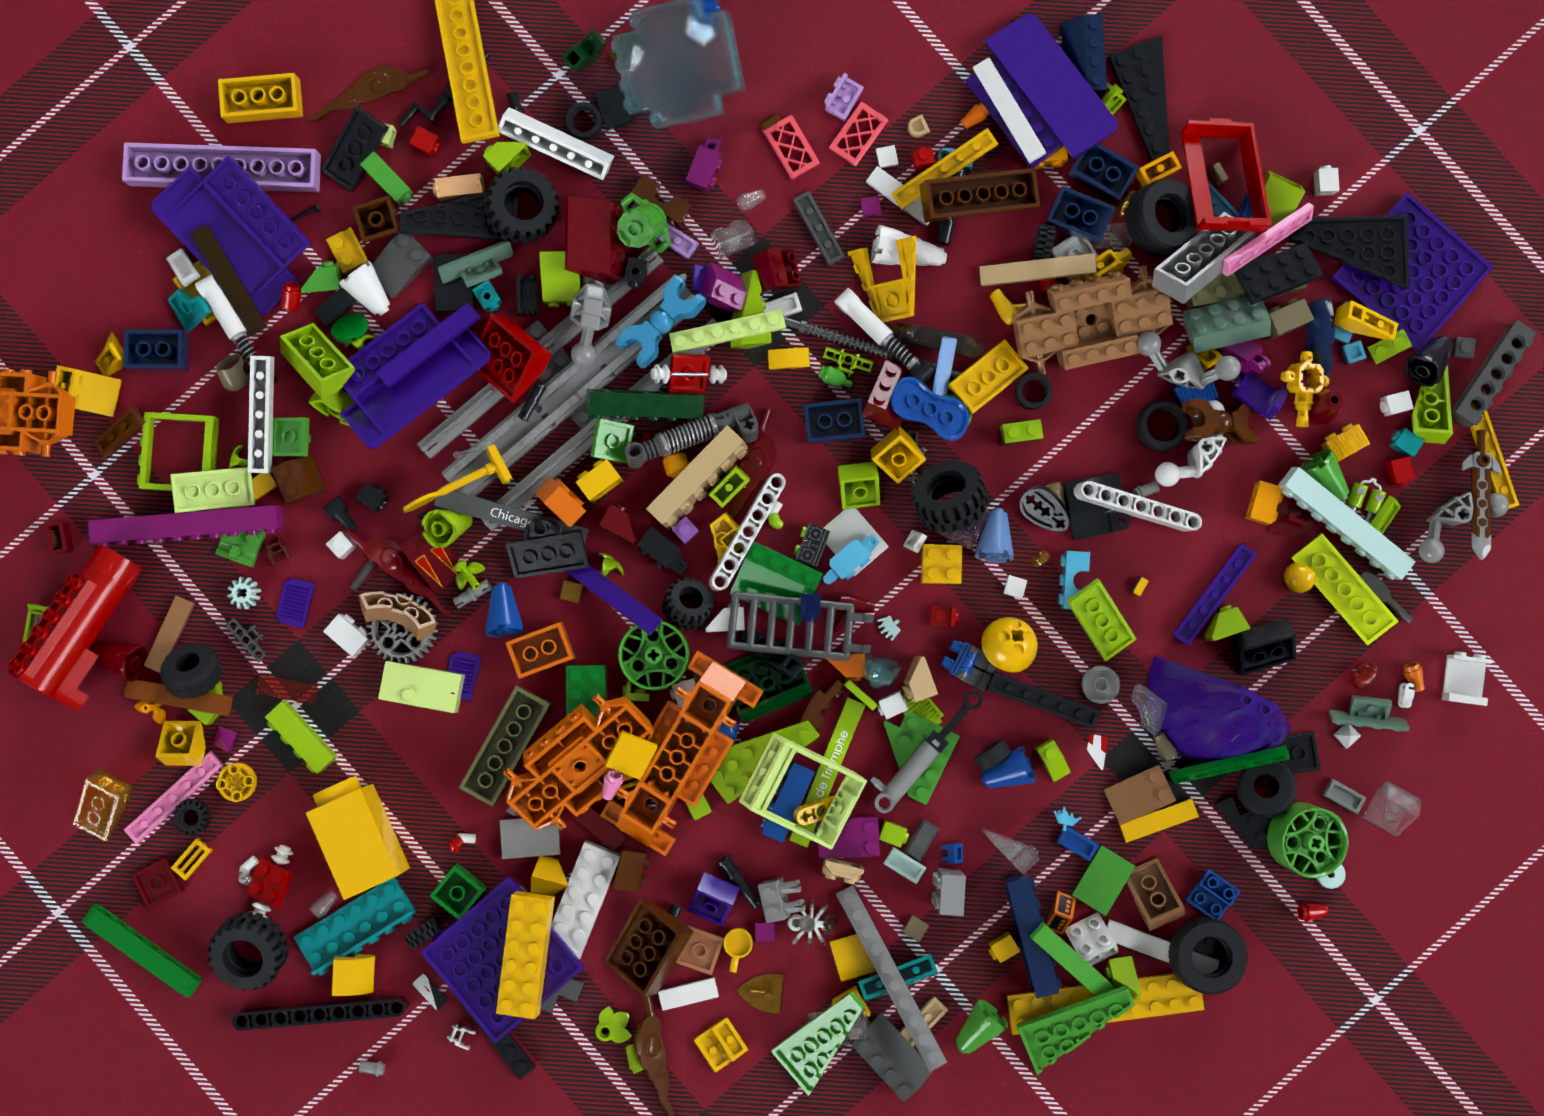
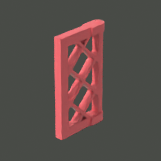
M861 101L829 146V149L856 167L889 120ZM862 110L868 113V118L857 120ZM871 120L881 122L876 130L872 129ZM869 121L871 131L859 132L858 123ZM856 123L857 133L846 135L852 124ZM871 134L866 144L862 145L860 136ZM858 136L860 146L849 148L847 138ZM845 138L847 148L840 149L837 145ZM861 149L856 158L850 155L849 151Z
M792 114L770 128L763 130L791 180L820 164ZM790 123L795 132L783 130L784 126ZM774 131L780 132L778 142L771 135ZM782 133L793 136L791 145L780 143ZM795 136L799 138L804 149L793 146ZM779 146L790 148L788 158L783 156ZM792 149L803 152L800 162L789 159ZM805 153H808L812 162L808 164L802 162ZM788 162L799 164V169L793 172Z

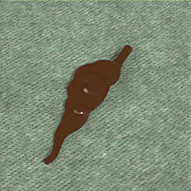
M388 65L376 66L371 71L362 74L358 78L357 83L351 85L347 92L329 102L315 116L307 117V120L314 122L332 111L351 110L356 105L360 106L361 104L375 102L391 93L402 92L413 81L430 75L429 70L425 68L406 75L400 68H392Z
M651 996L643 997L646 1017L640 1021L638 1026V1032L634 1039L635 1051L638 1054L641 1067L647 1071L649 1079L657 1090L660 1103L668 1116H674L668 1099L669 1074L666 1068L665 1047L660 1035L661 1023L653 1010Z

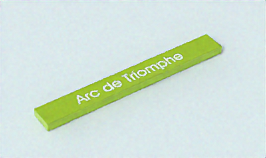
M849 697L847 698L823 757L840 765L842 764L865 704ZM820 764L804 805L828 798L838 774L837 770ZM823 805L817 808V815H821L824 808ZM803 812V815L800 816V818L804 819L803 817L804 815H806V813ZM796 822V825L814 833L817 822L808 825H801ZM794 831L789 839L804 847H808L810 839Z

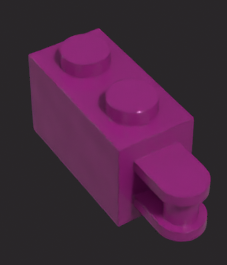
M709 135L705 146L699 145L686 178V185L707 193L709 188L714 187L716 181L714 175L716 170L720 171L723 163L721 153L718 152L722 139L716 140ZM709 145H710V146L715 147V149L712 150V149H709L708 147H709Z
M1251 340L1217 348V351L1223 357H1235L1241 365V371L1246 374L1250 370L1260 374L1263 372V368H1268L1271 365L1270 360L1262 355V347Z

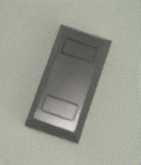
M923 819L904 852L921 862L940 828Z

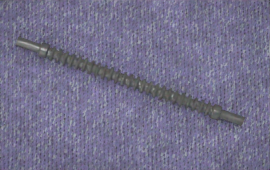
M784 317L785 324L798 329L799 332L804 333L806 331L807 334L818 335V338L822 336L823 339L828 338V341L832 339L834 343L838 341V344L844 343V346L848 344L849 347L854 346V349L859 348L860 351L864 349V352L870 351V354L874 352L875 356L880 354V357L885 356V359L889 357L890 360L895 359L896 362L899 360V358L896 359L895 355H892L891 351L889 352L888 349H885L884 346H875V343L869 344V341L866 343L864 339L862 341L859 338L854 339V336L850 338L848 334L846 336L843 333L838 334V331L834 333L833 330L828 331V328L823 329L822 326L818 328L817 325L812 326V323L810 325L807 324V321L801 320L799 322ZM932 361L927 362L936 372L937 362L934 364ZM951 370L950 377L957 378L962 372Z

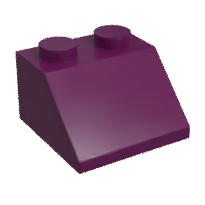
M712 262L709 263L700 295L706 298L707 303L728 313L742 311L747 295L742 277Z

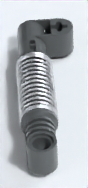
M747 402L717 414L709 413L707 418L703 416V419L699 417V421L695 419V422L691 420V424L687 422V425L683 423V427L679 425V428L675 426V430L671 428V431L667 429V434L665 431H663V434L658 433L651 441L647 440V443L644 441L642 444L636 442L628 444L625 447L626 463L631 468H640L648 459L651 460L652 457H666L676 451L679 452V450L684 448L687 449L691 445L695 446L699 442L703 443L707 439L711 440V437L715 438L727 425L730 428L735 427L744 442L751 443L758 438V421Z

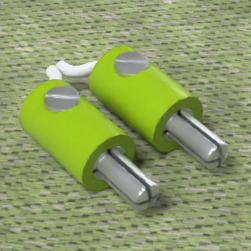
M1374 478L1363 480L1361 483L1354 482L1347 504L1350 505L1349 508L1354 512L1356 508H1361L1368 486L1363 484L1373 481L1378 490L1372 489L1365 511H1368L1365 521L1369 524L1372 522L1374 515L1381 509L1387 494L1381 491V486L1376 483L1377 479Z

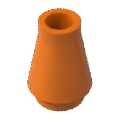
M979 103L978 105L975 104L960 121L968 129L986 120V117L990 114L985 106Z
M1418 662L1404 665L1403 674L1408 682L1414 685L1412 689L1415 692L1423 691L1425 687L1422 666Z

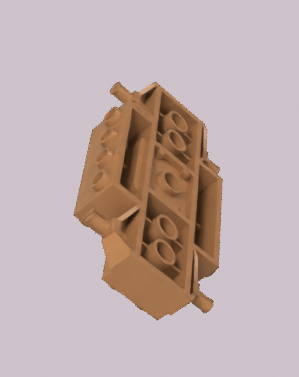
M1147 266L1138 267L1140 278L1130 284V278L1119 271L1108 273V276L1105 277L1097 275L1090 277V280L1087 281L1074 280L1070 282L1071 284L1065 286L1063 284L1053 285L1051 289H1047L1049 306L1037 304L1034 300L1033 291L1025 292L1026 305L1012 314L1018 355L1022 359L1035 362L1038 367V373L1046 374L1045 361L1055 353L1057 354L1058 364L1064 370L1139 354L1138 335L1147 331L1159 335L1170 325H1173L1170 298L1165 293L1152 287L1153 279L1148 277ZM1090 314L1095 315L1094 322L1087 324L1086 317Z

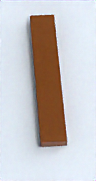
M140 680L134 682L127 681L123 696L129 699L228 717L233 697L208 692L194 699H183L171 695L163 684Z

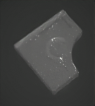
M1138 683L1134 686L1131 701L1140 712L1141 726L1156 736L1160 733L1168 704Z

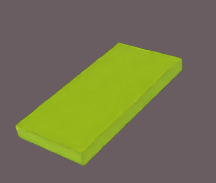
M1098 578L1066 600L1104 661L1109 660L1137 640Z

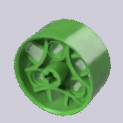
M662 621L655 629L659 635L658 639L651 641L648 638V633L642 630V638L632 635L640 628L637 625L633 626L625 634L619 647L618 658L624 675L630 682L646 690L665 689L675 684L686 672L690 661V649L685 636L675 626ZM664 625L673 629L674 632L665 636ZM678 634L682 643L672 650L666 639ZM630 637L641 641L636 653L625 647ZM683 646L686 652L685 657L676 653ZM624 650L633 655V657L625 661ZM654 650L656 653H659V657H656V660H654V657H650V653H653ZM669 658L676 659V668H668L667 660ZM640 660L643 662L644 668L642 671L634 669L635 661ZM651 672H662V686H652ZM666 673L675 677L668 684H666ZM646 674L648 685L642 684L637 680Z
M1305 802L1293 803L1286 812L1274 817L1269 825L1267 834L1268 848L1276 862L1284 868L1307 878H1320L1334 872L1345 859L1348 850V833L1341 819L1331 811ZM1299 817L1300 820L1294 825L1293 821ZM1316 819H1318V823H1317V825L1315 826L1314 823H1315ZM1328 833H1330V842H1328ZM1291 838V842H1290V844L1288 845V844H1287L1288 839ZM1319 852L1318 858L1315 859L1316 854ZM1298 854L1302 858L1300 859L1297 866L1294 868L1293 865Z

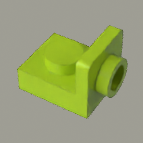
M1107 82V87L1110 91L1101 101L1111 114L1114 115L1127 99L1122 95L1123 90L1116 84L1112 87Z
M627 681V685H623V696L625 695L630 701H650L651 694L646 693L645 689H635V693H632V682Z

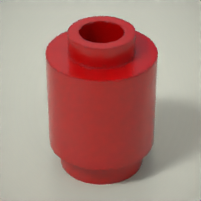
M286 282L282 287L280 306L285 311L294 312L300 308V285L295 282Z

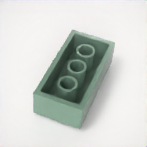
M1247 296L1183 311L1184 329L1194 354L1271 336V319L1264 302L1261 301L1251 305Z

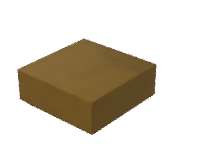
M564 580L560 599L579 603L583 585Z

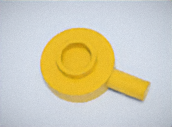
M743 928L731 929L724 938V949L732 957L729 971L737 973L739 958L747 956L753 946L751 934Z

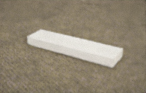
M877 166L866 180V183L900 207L891 193L899 189L903 184ZM921 198L903 209L926 227L930 224V222L924 223Z

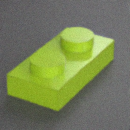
M1404 329L1396 332L1394 341L1382 339L1367 348L1375 364H1378L1412 347V344Z

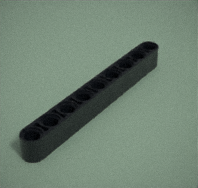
M388 996L244 1009L236 1014L232 1019V1024L235 1029L244 1031L401 1016L408 1009L409 1002L404 996ZM394 1003H401L402 1010H397L394 1007ZM375 1004H380L383 1007V1012H378L375 1009ZM357 1005L363 1008V1014H359L356 1011ZM337 1007H341L344 1010L343 1016L337 1013ZM317 1009H322L325 1017H320ZM299 1010L305 1013V1019H301L298 1016ZM279 1012L285 1014V1021L279 1018ZM260 1014L266 1016V1022L260 1020ZM240 1016L246 1017L247 1024L241 1022Z

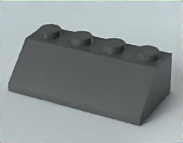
M881 1012L852 1036V1047L903 1102L919 1090L933 1072L928 1070L922 1056Z

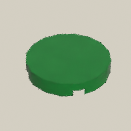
M362 313L347 314L333 324L331 334L336 342L350 343L352 342L351 339L355 337L359 339L366 333L369 323Z

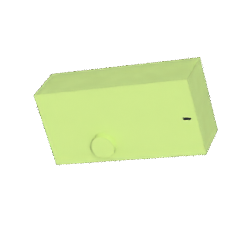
M385 661L378 699L457 713L459 711L465 675L406 663H397L395 661Z

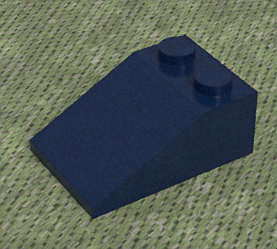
M1062 186L1046 224L1055 226V230L1061 233L1100 243L1116 207Z

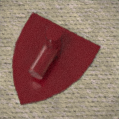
M1283 497L1276 509L1278 511L1277 519L1270 524L1268 532L1275 535L1293 537L1306 534L1315 529L1316 526L1309 513L1296 504L1297 502Z

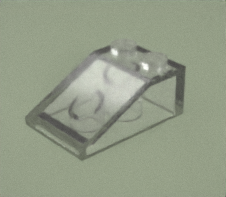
M735 220L730 223L729 227H719L713 230V234H710L719 259L755 245L753 228L746 220Z

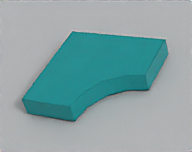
M177 289L167 299L186 332L192 331L211 312L201 295L191 297L183 289Z

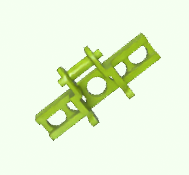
M827 346L823 358L840 364L836 368L848 373L849 377L854 373L852 369L855 368L870 372L874 362L859 357L860 354L855 356L844 352V349L839 351ZM827 351L833 352L834 355L832 357L828 356ZM851 356L852 361L846 362L845 357ZM865 362L870 364V367L865 368L863 366V363ZM842 363L851 365L850 370L841 367Z

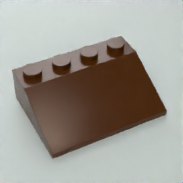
M640 898L604 962L643 997L657 995L694 931L680 919L644 898Z

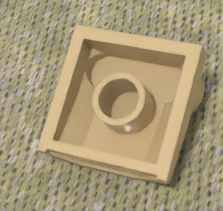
M824 858L822 873L825 874V878L836 880V877L843 878L846 883L855 884V881L859 882L861 875L864 874V868L861 864L835 858Z

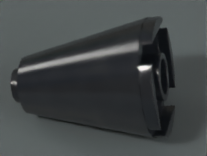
M1439 336L1411 355L1405 362L1406 374L1408 376L1410 374L1414 378L1412 381L1421 386L1432 387L1434 384H1438L1442 380L1453 349L1452 341L1447 337Z

